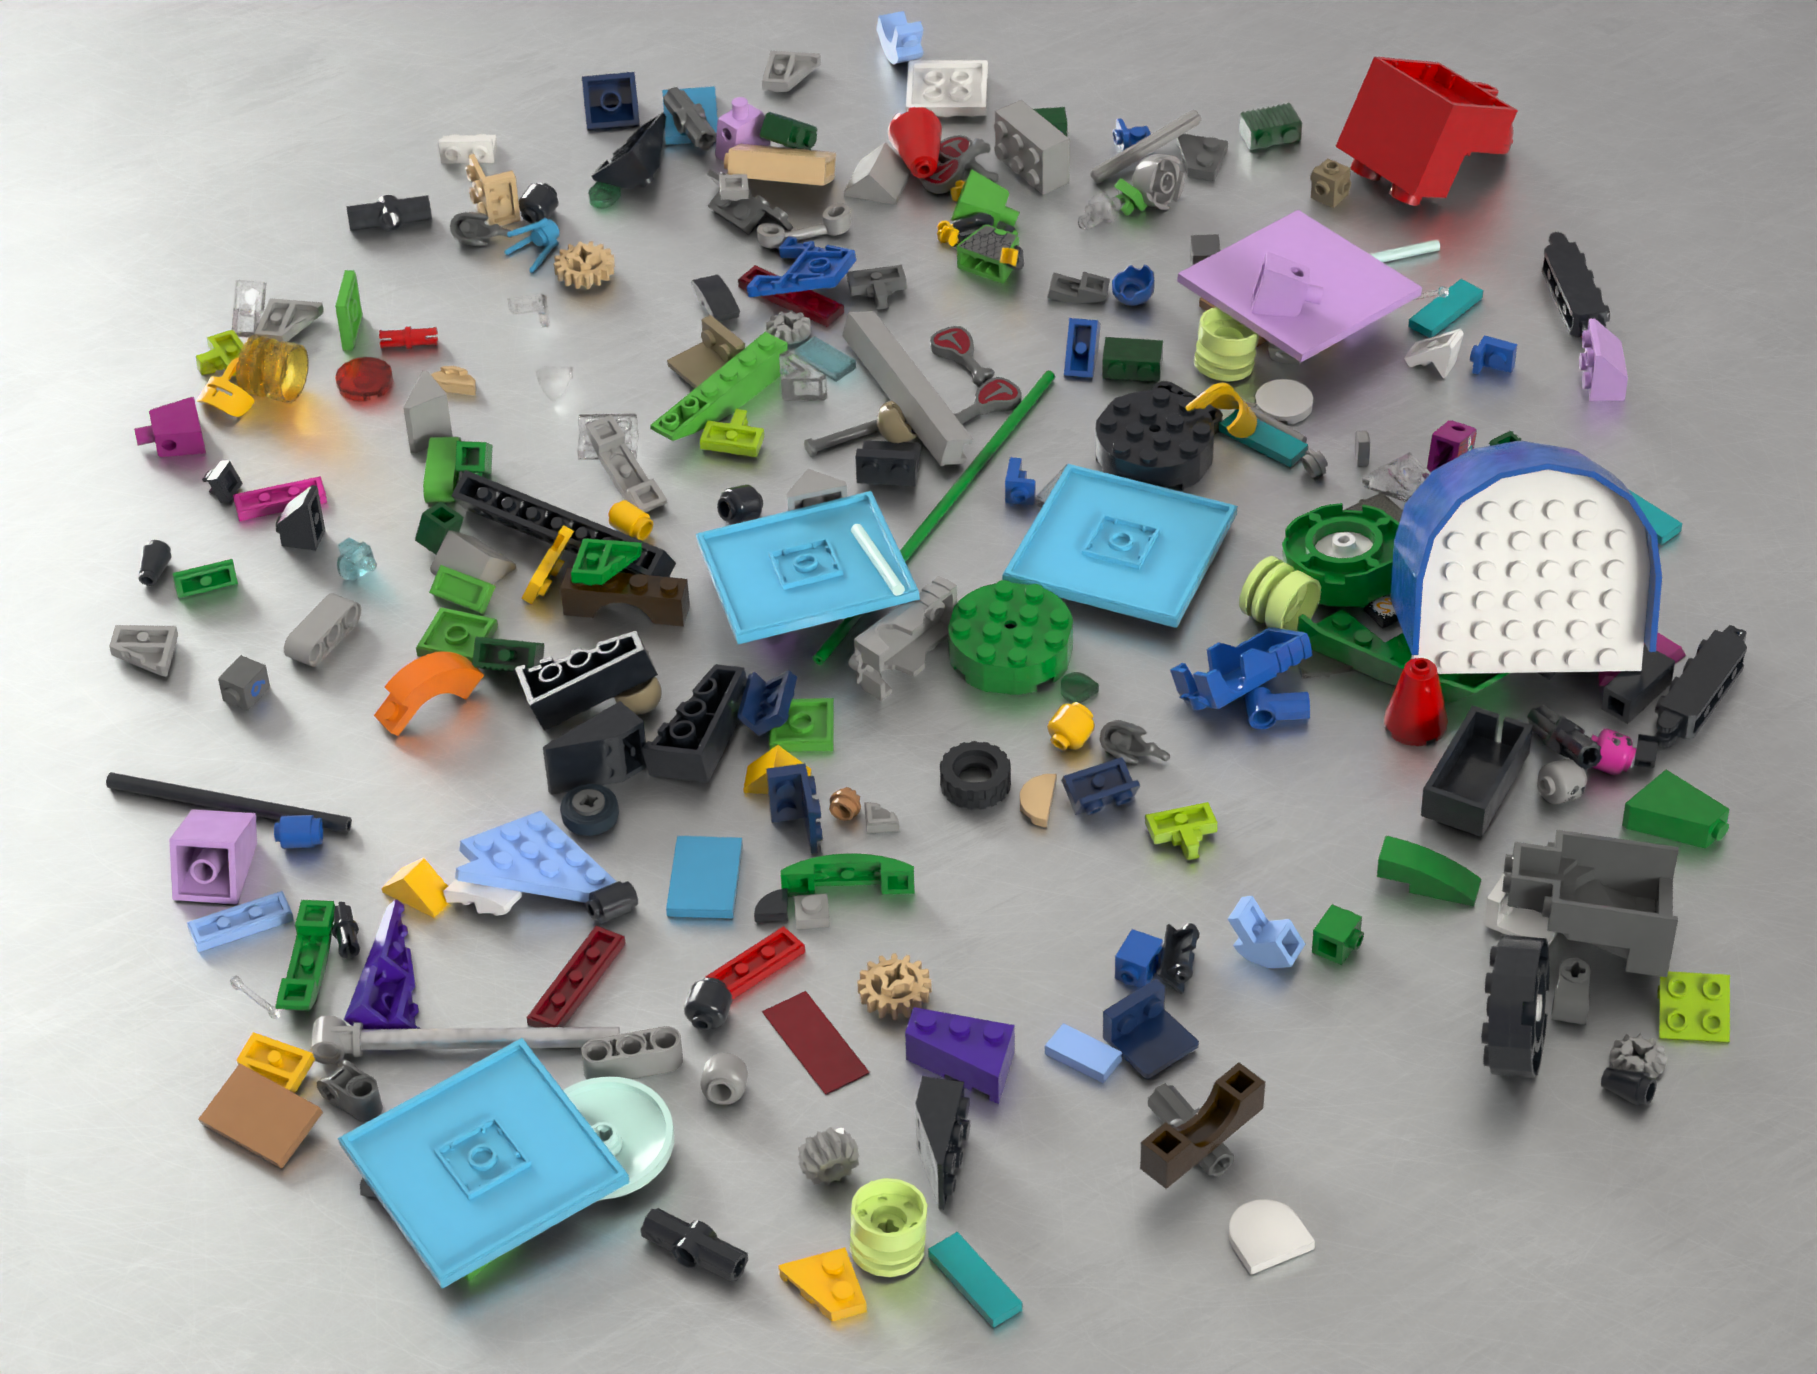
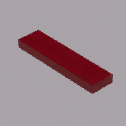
M754 265L738 279V287L747 291V286L756 275H778ZM812 290L759 296L785 309L792 310L794 313H803L804 317L810 318V320L825 327L831 325L844 313L843 304Z
M595 926L526 1017L527 1025L534 1028L564 1027L625 946V936Z

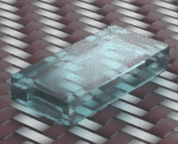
M815 336L795 349L796 359L836 382L856 368L855 359Z

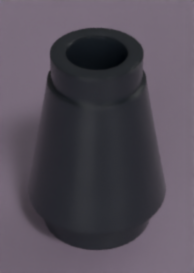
M150 540L143 546L138 577L142 584L146 586H154L172 558L171 548L168 544L160 540Z
M1607 1067L1601 1078V1087L1608 1089L1636 1106H1640L1641 1104L1649 1105L1656 1092L1657 1081L1655 1078L1650 1077L1648 1072Z

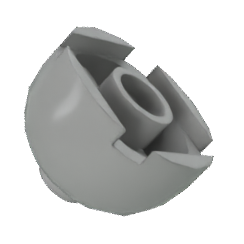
M1152 154L1141 160L1137 165L1132 177L1133 187L1141 192L1144 203L1148 207L1168 210L1171 208L1166 206L1172 200L1177 202L1184 188L1185 176L1184 172L1179 170L1178 164H1181V162L1175 156Z

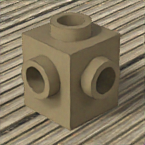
M1329 158L1319 166H1316L1310 176V181L1312 182L1311 198L1334 208L1349 195L1351 168Z

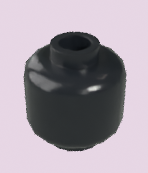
M543 182L530 184L519 199L521 216L531 224L539 222L543 218L549 219L559 205L555 189Z
M740 485L725 489L717 503L720 517L730 525L758 519L763 508L762 496L751 485Z
M704 978L695 982L690 987L684 1005V1014L692 1022V1025L699 1030L707 1031L721 1027L727 1020L732 1004V994L721 980Z

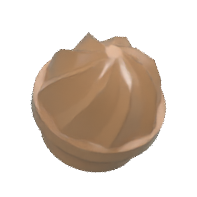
M849 787L839 789L830 797L829 810L831 814L842 821L851 820L861 810V796L856 793V790H852Z

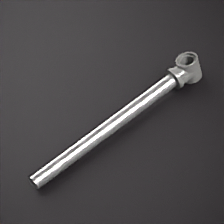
M323 1016L314 1022L310 1052L313 1054L315 1061L319 1063L335 1064L343 1059L344 1054L362 1057L363 1050L502 1049L521 1038L524 1039L530 1048H582L590 1040L620 1034V1027L363 1029L362 1023H354L353 1026H347L346 1022L336 1016Z

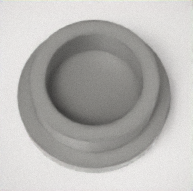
M1307 450L1305 452L1306 455L1301 458L1305 470L1313 478L1318 475H1325V467L1328 466L1324 455L1320 451Z

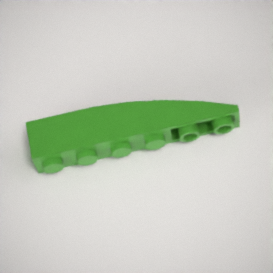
M764 332L650 425L651 430L674 441L703 430L707 420L718 422L731 415L736 409L742 407L790 369L787 342Z

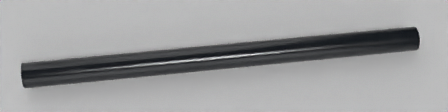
M110 772L106 779V786L111 789L233 812L256 813V816L280 820L281 816L313 815L314 818H322L323 829L348 833L352 825L351 817L124 774Z

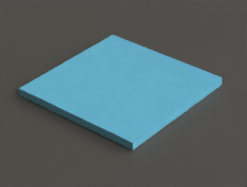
M1067 464L1002 574V580L1027 585L1038 584L1060 598L1177 628L1237 515L1238 506Z
M872 491L696 534L698 546L738 645L920 600L919 590ZM853 525H862L904 586L903 594L896 596L890 590L852 534L851 528Z
M523 1038L338 1138L341 1148L442 1289L630 1183L627 1172Z

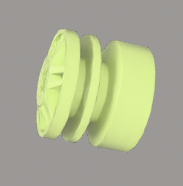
M1210 308L1200 318L1198 341L1194 354L1195 367L1200 373L1219 381L1242 380L1249 376L1254 369L1255 348L1258 344L1259 335L1219 308Z
M1270 556L1259 562L1248 575L1240 594L1239 607L1242 613L1253 617L1258 622L1266 623L1268 628L1274 627L1297 631L1298 616L1304 614L1311 619L1320 601L1321 585L1318 580L1298 570L1295 571L1293 566L1284 563L1277 557Z
M884 1178L867 1183L859 1188L854 1195L851 1207L849 1250L854 1262L864 1271L876 1276L895 1277L910 1272L923 1259L927 1202L923 1193L914 1185L900 1179Z

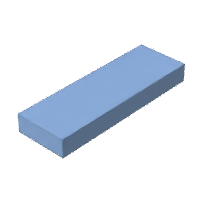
M283 891L189 921L187 926L199 953L294 921L285 895Z

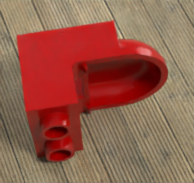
M1374 56L1335 147L1354 158L1350 166L1353 172L1374 181H1380L1381 177H1384L1392 182L1389 194L1403 203L1418 206L1422 197H1447L1465 155L1470 156L1471 152L1508 153L1513 144L1514 133L1512 123L1518 110L1497 98L1499 90L1482 82H1471L1439 62Z

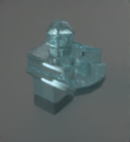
M349 537L338 544L340 556L337 560V571L344 579L356 581L364 573L372 572L377 568V562L374 559L371 546L366 544V542H358Z

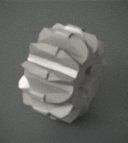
M830 1127L825 1132L817 1131V1135L807 1137L805 1139L806 1143L798 1148L799 1165L802 1173L806 1175L807 1179H811L813 1184L823 1182L825 1185H829L834 1180L840 1181L841 1177L851 1175V1169L859 1165L858 1146L855 1139H852L851 1135L846 1133L844 1128L834 1131Z

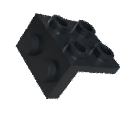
M875 440L863 442L862 449L857 448L855 455L857 483L916 486L922 452L921 444Z

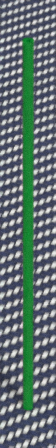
M1048 370L1042 375L900 549L905 563L1055 379V374L1052 371ZM863 614L844 618L813 656V661L818 665H823Z

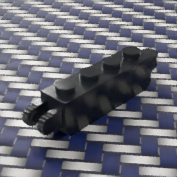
M1552 232L1549 235L1550 245L1544 249L1542 274L1569 334L1574 337H1582L1583 330H1588L1589 319H1596L1606 328V322L1610 321V310L1608 305H1604L1602 301L1601 289L1596 287L1592 270H1588L1584 253H1580L1576 242L1569 243L1566 235L1562 234V232Z
M1729 625L1723 632L1714 630L1708 640L1703 639L1694 659L1689 658L1687 660L1683 674L1673 679L1669 693L1666 696L1662 695L1656 704L1655 713L1658 714L1656 728L1658 731L1655 736L1659 737L1658 745L1660 747H1671L1678 737L1691 739L1697 735L1743 671L1744 656L1747 651L1745 644L1747 631Z

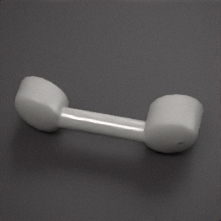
M844 203L831 205L823 213V224L785 232L781 226L775 224H761L757 227L758 242L763 247L778 249L788 236L796 237L798 241L824 234L840 235L846 232L851 225L850 207Z

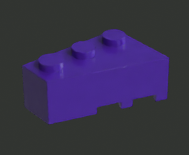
M913 1007L905 1031L906 1060L941 1077H944L946 1074L960 1082H964V1088L970 1091L975 1088L989 1095V1100L999 1104L1015 1053V1025Z

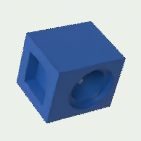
M1131 929L1115 955V979L1139 988L1151 982L1160 965L1163 940Z

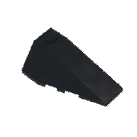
M664 112L649 120L626 140L627 143L612 153L611 163L606 160L591 175L592 179L629 190L638 185L643 188L655 179L653 174L660 165L666 121Z

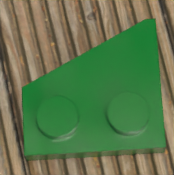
M583 538L571 571L572 582L585 585H603L642 555V543Z

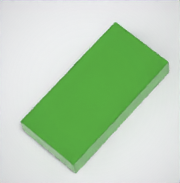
M440 565L429 593L485 614L496 586Z

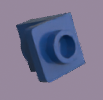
M1122 118L1116 119V129L1112 131L1114 144L1119 145L1121 151L1151 135L1147 126H1136L1127 129Z
M1484 335L1479 345L1473 346L1470 354V362H1473L1472 373L1478 375L1483 366L1512 373L1515 367L1517 344Z
M1010 457L1005 479V503L1033 506L1036 500V481L1034 479H1027V471L1022 470V458Z

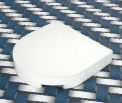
M1269 1199L1253 1200L1240 1206L1230 1219V1244L1250 1275L1315 1249V1240L1297 1214L1281 1202Z

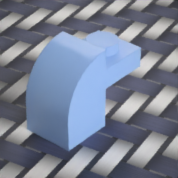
M1253 896L1242 897L1228 918L1229 923L1238 935V939L1233 945L1237 952L1248 961L1266 968L1292 967L1305 946V942L1290 919L1268 921Z

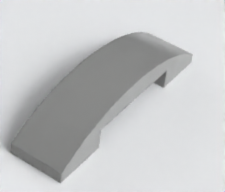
M612 414L585 425L589 439L600 462L625 500L644 512L667 504V499L655 480L648 479L625 444V434Z

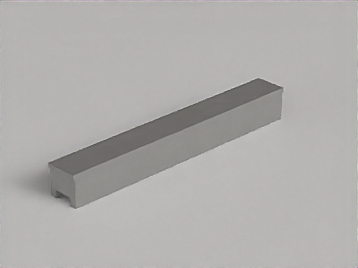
M874 311L848 312L842 335L890 400L901 408L905 420L939 465L966 463L967 457L963 454V448L965 444H971L972 437Z

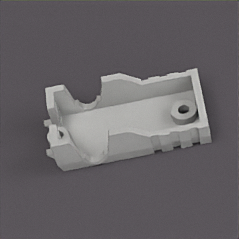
M938 576L932 581L931 585L928 584L922 588V592L919 593L920 600L899 605L854 639L855 653L849 660V667L856 671L857 684H860L863 690L882 701L892 693V688L882 679L880 673L882 670L896 669L914 677L925 668L926 653L932 651L948 637L949 622L954 606L957 604V585Z

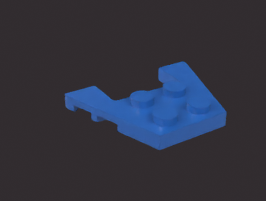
M788 236L779 247L780 257L797 258L783 276L756 275L747 286L748 297L836 287L857 261L855 250L833 245H826L825 248H820L814 245V241L809 240L802 244L798 243L796 237Z

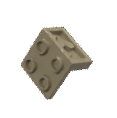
M712 315L701 319V339L703 342L667 360L668 367L694 389L745 348V342Z

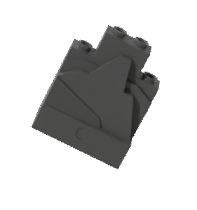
M1556 830L1554 843L1548 842L1547 846L1521 842L1514 843L1513 855L1506 854L1503 872L1502 892L1508 893L1507 906L1535 910L1541 913L1542 917H1548L1547 931L1563 933L1568 940L1587 942L1625 958V972L1667 978L1678 924V916H1673V877L1678 847Z

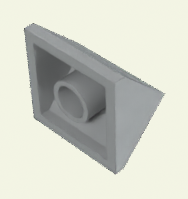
M883 143L859 161L844 190V196L896 205L912 173L901 157L886 143Z
M422 371L403 407L410 453H418L428 449L430 437H453L447 394L428 371Z
M807 469L786 494L787 510L791 511L847 497L846 482Z
M449 530L430 567V571L434 575L437 574L440 565L494 584L516 569V564L477 538Z

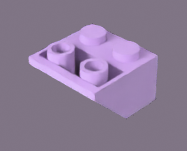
M1589 319L1588 330H1583L1582 346L1585 348V353H1580L1579 356L1580 371H1585L1582 376L1583 389H1588L1590 401H1625L1628 376L1621 340L1596 319Z

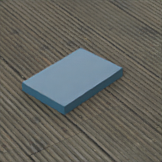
M715 86L680 89L685 91L694 104L700 103L702 105L707 122L716 132L717 136L718 117ZM662 90L663 96L667 94L668 90ZM663 103L664 114L666 115V145L692 143L686 133L680 134L677 131L673 116Z
M677 836L666 906L667 916L733 918L743 848L742 838Z

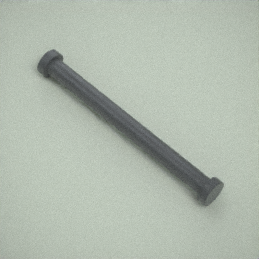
M877 419L816 440L812 438L804 440L805 450L811 457L816 455L817 451L879 431Z

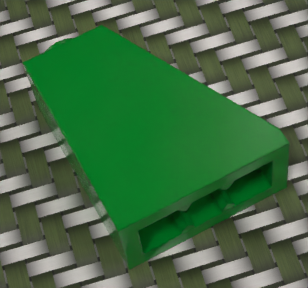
M1666 769L1625 803L1622 826L1629 830L1706 849L1715 840L1719 841L1726 835L1729 829L1727 822L1730 809Z

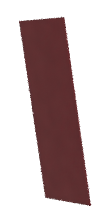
M807 991L762 1011L825 1094L870 1073Z

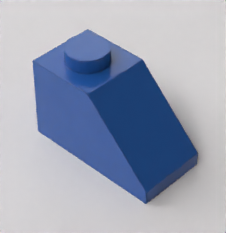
M1069 318L1064 376L1093 378L1101 327L1098 320Z

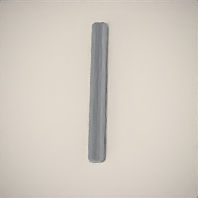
M1191 110L1093 168L1090 173L1091 178L1095 183L1105 181L1199 125L1202 120L1201 116L1196 110Z

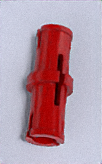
M407 326L405 330H379V339L391 338L389 340H381L380 348L406 346V349H412L413 346L438 345V337H426L437 335V327L412 329L411 326Z

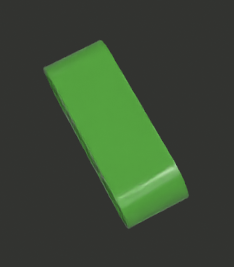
M430 437L423 482L425 503H438L440 501L456 502L452 494L459 482L460 472L455 471L456 441H461L460 437Z

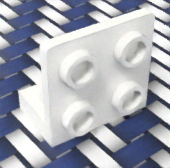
M1503 874L1487 898L1484 926L1506 935L1546 938L1548 945H1550L1558 932L1547 931L1548 917H1542V914L1535 910L1507 906L1508 893L1502 892Z

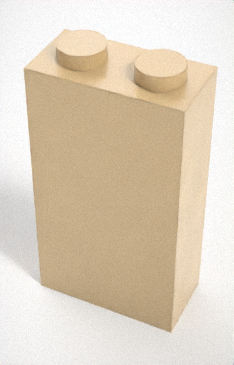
M739 144L730 148L729 153L725 154L724 169H728L727 175L747 174L748 179L824 186L834 180L836 152Z

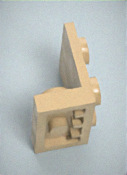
M468 155L469 165L466 166V173L469 181L472 182V188H469L472 204H476L478 213H483L489 217L486 220L487 225L498 224L502 226L521 221L516 177L513 171L486 177L475 155Z

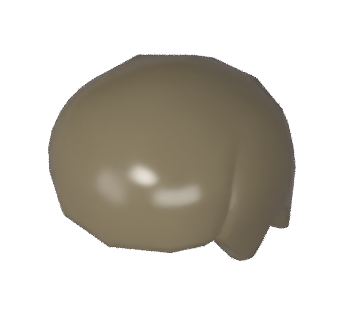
M890 401L880 407L877 414V425L880 434L887 441L902 443L917 438L916 434L911 433L913 429L909 424L905 423L901 408L895 402Z
M653 677L645 683L620 693L614 699L616 703L621 701L637 716L646 714L659 704L662 695L661 685L657 678Z

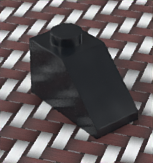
M311 485L287 504L282 516H278L276 532L280 535L282 546L317 550L325 533L318 486Z

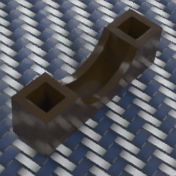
M567 568L560 588L564 615L594 618L596 612L607 604L625 603L645 612L653 624L684 627L690 607L688 579L619 572L603 585H585L583 583H573L571 580L572 568Z
M1238 1062L1214 1082L1207 1100L1190 1120L1178 1127H1172L1165 1122L1141 1142L1140 1169L1165 1189L1170 1187L1264 1109L1265 1081Z

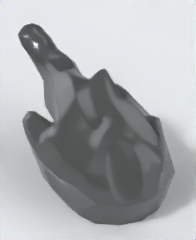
M478 212L458 213L454 215L450 223V231L454 239L471 246H486L488 243L482 239L497 235L508 237L507 232L512 230L502 228L498 224L491 226L485 224L484 222L489 217Z
M1114 720L1103 726L1100 732L1099 740L1103 749L1116 759L1123 757L1126 763H1138V760L1133 755H1151L1166 762L1170 759V754L1160 749L1154 742H1144L1141 736L1147 734V732L1135 724Z

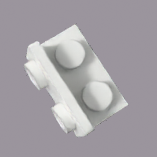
M453 134L443 136L438 141L441 164L469 163L468 155L471 154L475 155L478 163H494L497 148L496 135Z

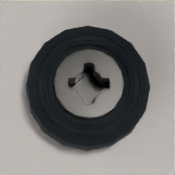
M585 784L568 791L562 799L560 812L563 824L569 831L578 835L593 836L611 829L617 822L619 805L616 795L609 788L598 784Z

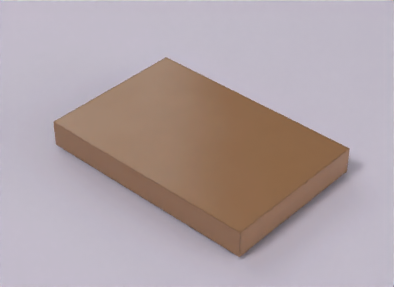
M239 1063L198 1120L207 1128L282 1169L323 1111L317 1105Z

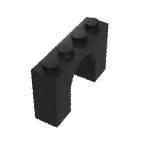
M1644 644L1642 670L1621 671L1604 687L1601 709L1628 724L1671 685L1675 660L1657 650L1656 652H1649ZM1558 672L1536 673L1550 680Z

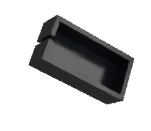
M1472 705L1423 788L1421 816L1482 837L1530 753L1533 725L1505 717L1503 720L1501 743L1497 742L1500 714Z

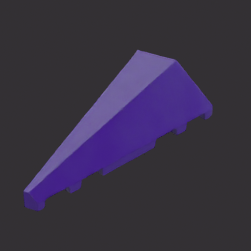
M397 899L387 906L344 1017V1021L351 1026L354 1023H362L363 1029H421L416 1026L415 1016L418 1014L419 1009L418 1005L413 1003L411 993L415 988L411 950L405 947L404 938L408 934V928L402 924L401 913L405 910V906Z

